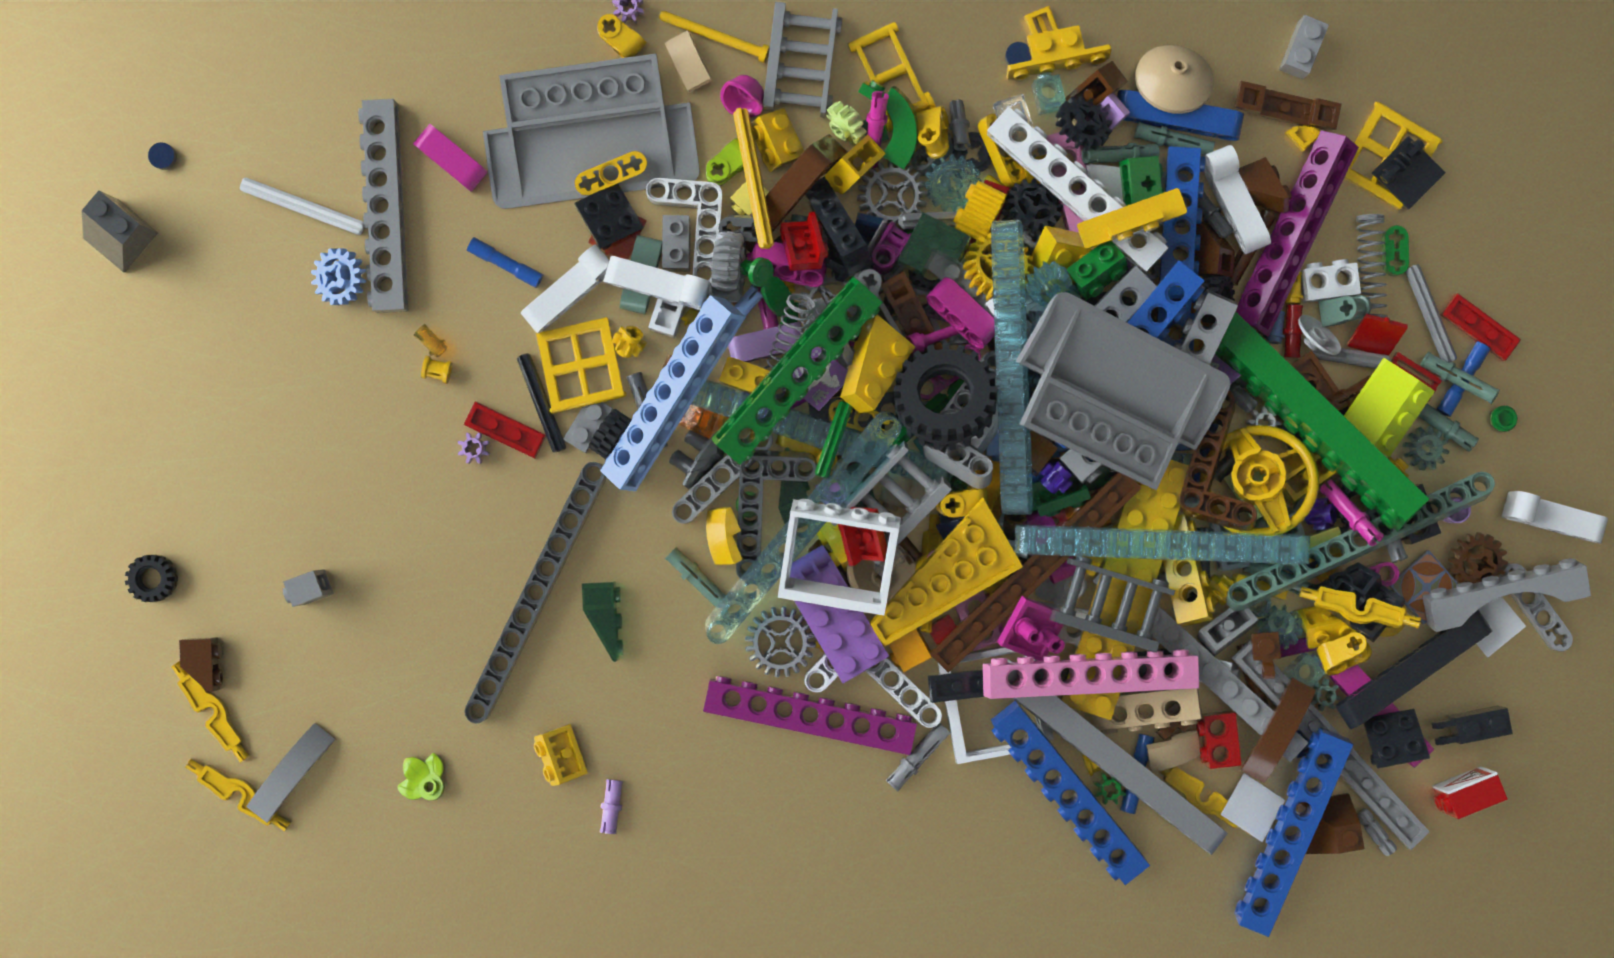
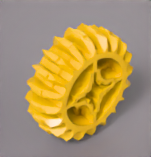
M991 232L986 235V238L981 236L976 240V243L970 245L969 251L964 256L963 270L967 271L964 279L972 280L969 288L976 287L978 289L976 292L977 296L982 293L986 294V301L996 296L998 301H1001L1003 298L1006 303L1010 302L1013 297L1017 299L1021 296L1022 292L1027 291L1029 284L1033 280L1032 273L1035 270V266L1031 265L1033 256L1026 255L1028 247H1020L1021 239L1016 242L1011 241V234L1006 239L1003 238L1001 232L997 233L995 237ZM989 252H997V253H999L998 255H992V254L985 255V253H989ZM1001 280L1008 281V282H1009V280L1014 281V282L1006 283V284L998 283V282L1001 281Z

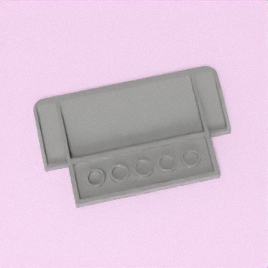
M656 53L499 75L508 128L483 131L492 198L494 203L500 208L507 209L586 198L590 195H582L575 188V179L578 174L635 150L642 152L646 156L647 167L641 174L618 183L623 192L644 190L649 181L654 178L695 181L699 176L700 168L691 103L664 106ZM635 155L631 156V161L623 165V160H619L618 163L622 166L623 176L628 175L626 169L630 167H635L636 170H639L642 159H636ZM609 165L604 168L603 174L606 179L615 180L619 175V171L615 166ZM599 170L593 171L597 175L594 178L588 179L586 176H583L580 186L591 190V184L599 181V186L604 185L599 177ZM656 185V186H654L653 188H658V187H662V186Z
M1066 292L1058 293L1051 299L1015 361L1042 375L1020 425L1157 490L1178 443L1193 450L1197 449L1220 411L1230 389L1229 377L1220 370Z

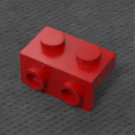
M809 212L807 221L781 223L780 233L790 271L821 269L824 258L828 256V246L822 240V223L817 221L815 212Z
M863 508L868 512L879 514L878 509ZM838 524L849 566H856L862 560L885 561L887 543L884 531Z

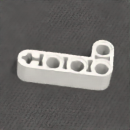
M1228 145L1205 155L1204 174L1228 223L1233 228V234L1244 254H1248L1270 245L1271 238L1238 172L1239 159L1232 145Z
M596 244L587 249L578 258L579 262L522 310L521 315L537 334L548 328L604 280L610 260Z
M615 256L610 257L604 282L698 310H701L702 304L706 301L711 285L710 281L697 276H683Z
M1508 491L1502 518L1602 544L1608 522L1607 517L1540 499V496L1531 493Z

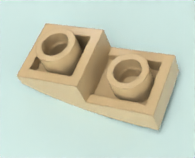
M688 30L665 42L674 65L689 93L712 81Z
M1197 730L1172 734L1169 741L1146 745L1151 772L1173 768L1200 756Z

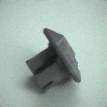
M692 428L686 434L684 441L700 451L695 457V461L679 449L670 457L669 463L686 474L682 485L688 489H691L715 464L723 459L725 452L711 440L716 432H714L710 439L699 433L695 428Z

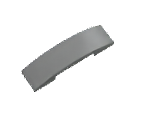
M314 723L276 766L246 807L268 823L284 804V800L336 739Z

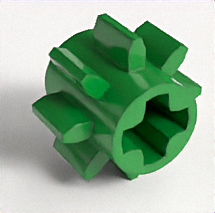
M1102 772V779L1099 782L1093 781L1098 787V791L1094 793V796L1099 797L1102 795V803L1104 805L1108 803V800H1112L1117 805V798L1120 795H1126L1121 790L1123 785L1116 782L1113 777H1107ZM1112 782V786L1115 787L1114 792L1109 791L1107 795V792L1104 790V786H1110Z

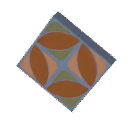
M1426 550L1399 574L1397 582L1389 587L1393 592L1405 598L1407 608L1415 617H1421V624H1425L1427 620L1422 595L1431 594L1430 591L1437 588H1446L1447 590L1456 588L1458 583L1429 550Z

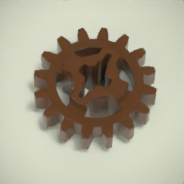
M1476 532L1475 538L1470 534H1466L1465 542L1457 540L1458 549L1451 548L1455 556L1448 558V561L1454 564L1449 571L1456 574L1454 579L1459 583H1479L1485 577L1497 576L1498 574L1505 575L1506 573L1501 567L1508 564V561L1502 559V556L1506 555L1507 551L1499 549L1502 543L1494 540V537L1489 534L1484 537V534ZM1471 558L1481 559L1485 564L1475 563Z

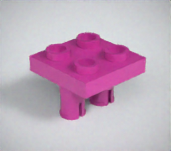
M1021 596L997 642L1002 647L1027 657H1034L1035 660L1044 661L1043 656H1047L1049 651L1054 654H1059L1063 651L1065 643L1058 635L1064 624L1049 620L1052 609H1056Z

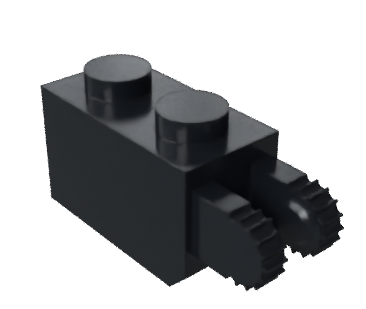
M1498 705L1452 714L1448 716L1449 719L1431 723L1432 729L1451 728L1452 735L1435 738L1436 745L1450 743L1465 744L1513 734L1508 708Z

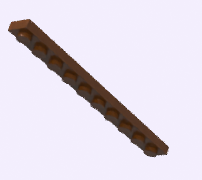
M1117 472L1091 499L1022 563V568L1013 572L934 647L929 652L930 655L949 673L1014 611L1021 596L1028 597L1123 507L1141 489V486L1135 480Z

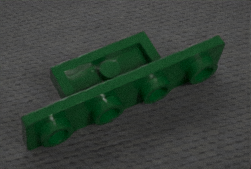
M1107 466L1101 467L1099 469L1102 472L1101 475L1092 483L1086 481L1082 484L1072 475L1069 480L1073 483L1064 494L1060 490L1056 494L1051 493L1039 480L1006 492L1005 498L1009 509L1021 508L1027 513L1038 510L1040 517L1044 515L1046 517L1055 516L1063 508L1069 506L1072 508L1080 507L1086 503V500L1091 499L1089 491L1104 486L1112 478L1109 468Z

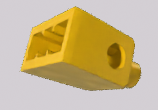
M866 135L825 174V178L830 183L834 192H839L843 195L886 153L869 135ZM856 157H860L863 160V164L860 167H856L853 164V160Z

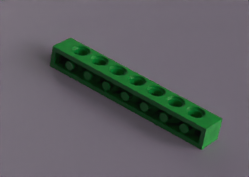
M852 277L711 440L739 465L743 461H748L755 453V447L761 441H765L770 437L773 432L772 428L779 420H784L789 415L791 406L797 400L800 401L806 396L809 390L808 387L812 382L819 380L825 374L827 365L842 355L843 347L848 341L855 339L861 333L863 324L868 319L871 320L877 315L880 310L879 306L883 302L859 280ZM851 306H856V314L848 318V309ZM834 326H839L838 335L829 338L830 329ZM820 346L821 354L816 358H811L812 350ZM803 367L804 372L802 376L793 378L795 369ZM785 387V395L782 398H775L776 391L779 388ZM768 408V414L764 418H757L760 409ZM750 428L751 432L747 438H739L740 432L743 429Z

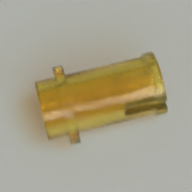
M426 324L422 325L413 335L429 350L430 356L434 355L437 358L447 349L446 341L444 339L440 340Z

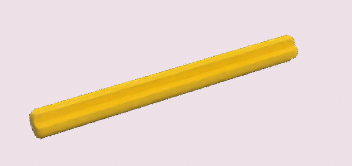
M738 108L733 115L758 244L761 249H770L774 245V238L749 111L746 108Z

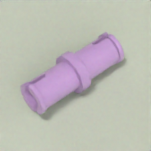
M606 779L604 803H601L603 815L600 832L617 834L618 813L622 810L620 797L623 781Z

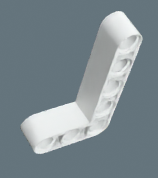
M654 178L650 180L646 187V193L651 203L664 206L698 208L693 276H697L698 270L704 267L712 272L713 252L705 255L700 252L699 246L706 241L714 246L716 237L719 234L718 228L722 207V190L720 186L713 182L667 178ZM656 185H660L666 190L665 194L660 198H656L650 193L651 189ZM686 187L692 192L691 197L687 200L680 199L677 196V191L680 188ZM711 189L717 192L718 198L714 202H708L703 198V193ZM708 215L714 217L716 220L715 226L712 228L702 226L701 220L703 217ZM711 285L708 292V296H713Z
M825 654L805 674V686L812 692H822L838 676L835 670L828 666V658ZM888 658L878 663L876 667L866 670L921 725L932 728L940 723L942 718L940 709L934 703H931L930 699ZM890 671L895 672L898 677L896 684L893 686H887L884 682L885 674ZM813 673H820L823 676V684L818 688H814L809 684V678ZM907 690H914L917 696L916 701L913 704H906L903 701V694ZM932 708L936 714L935 719L932 722L926 723L922 719V713L925 709Z

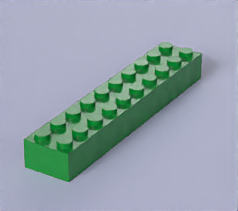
M1235 311L1215 355L1241 375L1240 378L1247 384L1245 387L1254 397L1259 396L1265 402L1264 406L1272 415L1276 416L1278 414L1285 421L1283 424L1292 434L1297 433L1304 440L1302 443L1310 452H1316L1323 458L1322 463L1331 472L1336 471L1342 477V483L1349 490H1355L1362 496L1360 499L1370 510L1375 509L1381 515L1380 519L1389 529L1394 528L1398 532L1424 507L1429 498Z

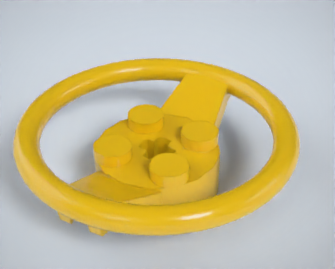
M1253 425L1228 433L1223 450L1230 445L1235 460L1231 474L1234 491L1242 500L1257 507L1268 527L1253 528L1247 532L1224 528L1240 536L1259 539L1275 537L1292 530L1309 514L1318 495L1319 474L1311 452L1297 437L1273 426ZM1251 436H1269L1287 443L1300 455L1305 464L1308 474L1307 494L1300 508L1290 518L1283 496L1286 483L1284 463L1277 454L1262 450ZM1211 449L1206 458L1213 456L1215 451ZM1260 472V475L1265 474L1266 476L1263 477V481L1258 482L1253 480L1254 473ZM1200 473L1201 483L1204 482L1207 478L1206 474ZM1217 505L1211 509V512L1215 515L1223 513Z

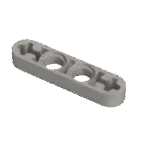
M1508 563L1501 568L1506 572L1505 575L1499 574V578L1508 576L1509 570H1522L1524 572L1526 570L1519 564ZM1523 592L1510 594L1550 649L1565 651L1571 647L1573 637L1542 593H1534V601L1530 604L1523 602ZM1543 610L1547 611L1550 615V620L1546 625H1540L1537 621L1538 613ZM1552 628L1556 634L1564 635L1561 639L1563 644H1554L1556 636L1553 632L1548 631L1546 633L1545 631Z

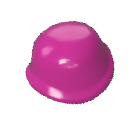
M739 75L723 85L720 98L723 106L730 114L733 115L738 108H746L751 118L763 111L764 91L760 83L753 77Z

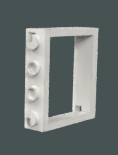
M793 499L778 598L884 616L901 517H896L888 512L878 514L868 512L863 508L848 509L834 503L824 505L814 503L809 499ZM799 517L890 532L880 592L791 578L790 574Z
M1002 646L970 652L959 663L1017 652ZM937 662V664H938V669H939V674H946V673H948V672ZM957 700L944 701L957 764L1010 755L1008 749L1011 747L1009 744L966 752ZM1035 716L1037 727L1049 741L1054 740L1053 730Z

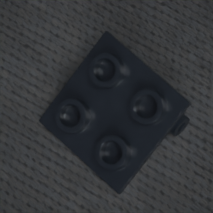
M1410 136L1372 172L1408 210L1446 173L1423 150L1425 147L1424 143L1419 139L1414 141Z
M618 183L574 203L600 249L606 250L612 246V243L644 228Z
M1415 709L1373 716L1363 723L1372 750V755H1370L1371 763L1376 765L1377 769L1430 759Z

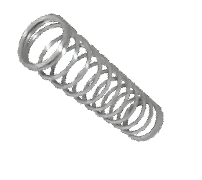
M1364 214L1356 217L1357 222L1364 223L1358 225L1356 229L1366 233L1358 236L1356 239L1359 242L1369 243L1357 248V251L1367 253V255L1360 256L1357 261L1370 264L1358 268L1359 273L1370 274L1359 278V281L1386 275V273L1361 271V269L1386 265L1385 262L1359 260L1365 257L1386 254V252L1360 250V248L1385 244V241L1359 239L1369 235L1385 233V231L1359 229L1366 225L1384 223L1385 216L1383 214ZM1360 281L1361 284L1371 285L1360 288L1361 294L1372 295L1368 296V299L1387 296L1384 293L1362 292L1365 289L1386 286V283ZM1371 303V309L1387 307L1388 305ZM1370 314L1381 318L1388 317L1386 314Z
M792 294L787 298L788 307L784 308L786 315L781 317L783 324L778 326L780 332L775 335L777 341L772 343L774 349L769 352L771 357L767 359L768 366H765L764 369L775 366L770 364V359L780 361L781 358L772 355L773 351L783 354L787 353L786 350L775 347L777 342L791 347L794 345L787 341L779 340V334L798 340V337H801L803 334L800 329L805 328V331L807 330L810 318L813 316L816 307L815 302L810 297L804 294ZM790 300L801 301L805 303L810 308V310H804L795 307L791 304ZM790 308L797 313L805 314L807 318L789 315L786 310ZM784 317L799 320L804 326L796 327L785 323L783 319ZM785 325L789 328L797 329L801 335L795 336L791 333L783 332L781 326ZM782 387L783 392L775 394V398H782L786 393V388Z

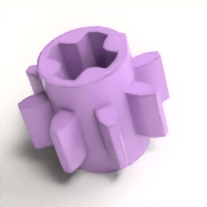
M612 0L613 5L618 7L613 14L616 17L621 15L624 24L627 23V20H633L636 24L638 14L644 15V10L638 7L643 4V0ZM629 3H632L634 9H629L628 12H625L623 6H628Z
M466 433L467 440L464 442L458 441V444L462 445V451L458 452V455H466V463L468 464L472 462L473 458L476 459L478 464H481V457L483 455L490 456V453L485 451V446L489 445L490 441H481V433H478L475 438H472L470 433ZM471 442L480 446V448L476 449V455L468 451L472 447Z

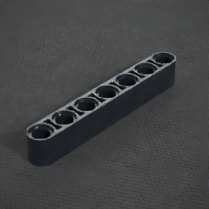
M1478 609L1462 626L1438 632L1341 700L1335 707L1349 729H1354L1481 641L1493 630Z

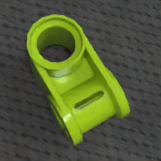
M738 138L728 143L720 153L707 163L706 178L708 182L722 186L737 173L744 170ZM713 168L717 170L722 168V176L719 174L713 176Z

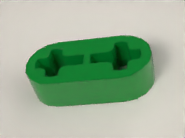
M1395 225L1386 229L1385 233L1382 234V241L1386 242L1382 244V252H1386V254L1382 255V262H1385L1386 265L1382 266L1383 270L1390 276L1401 275L1409 267L1408 232L1402 226ZM1394 231H1396L1397 236H1401V240L1396 243V249L1394 247V240L1389 239V236L1394 234ZM1395 253L1397 261L1402 263V266L1398 267L1397 271H1395L1394 266H1390V262L1395 259Z

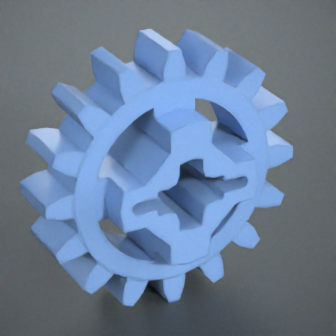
M330 248L328 253L320 254L322 261H314L318 268L311 271L313 275H316V279L311 283L318 285L315 293L323 294L322 301L330 302V305H348L349 301L357 300L355 293H363L360 284L366 283V280L361 278V274H364L366 269H360L359 265L362 263V259H354L355 252H349L345 248Z

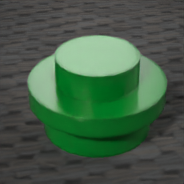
M1509 406L1495 408L1490 416L1492 426L1500 432L1512 430L1518 420L1517 413Z

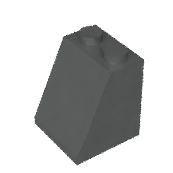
M100 190L82 209L83 239L124 273L158 234L156 230L119 199Z

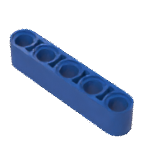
M1118 90V99L1130 111L1123 121L1142 122L1160 128L1161 126H1166L1170 130L1229 141H1238L1240 139L1244 113L1240 111L1204 104L1199 109L1189 113H1168L1149 104L1140 92Z

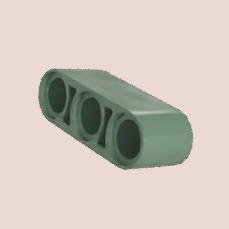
M637 235L630 261L658 268L662 253V241ZM623 289L619 308L645 315L651 296Z

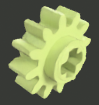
M839 101L827 109L828 114L826 116L831 120L829 126L839 139L845 142L849 141L854 146L865 137L867 131L862 127L864 124L863 119L854 108L848 105L844 107L843 103Z

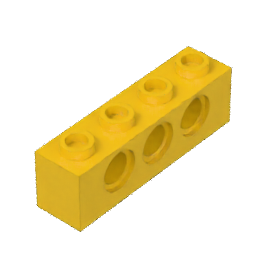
M1185 514L1177 516L1163 558L1169 589L1175 590L1174 596L1171 595L1176 621L1182 627L1214 620L1212 612L1216 611L1212 596L1208 597L1206 589L1207 586H1210L1207 572L1202 571L1200 561L1204 560L1203 552L1200 545L1196 546L1194 536L1198 535L1195 521L1190 520ZM1184 538L1186 540L1185 547L1180 551H1176L1175 543L1177 540ZM1185 564H1191V573L1187 576H1182L1181 568ZM1192 589H1196L1198 592L1196 600L1188 602L1187 593Z

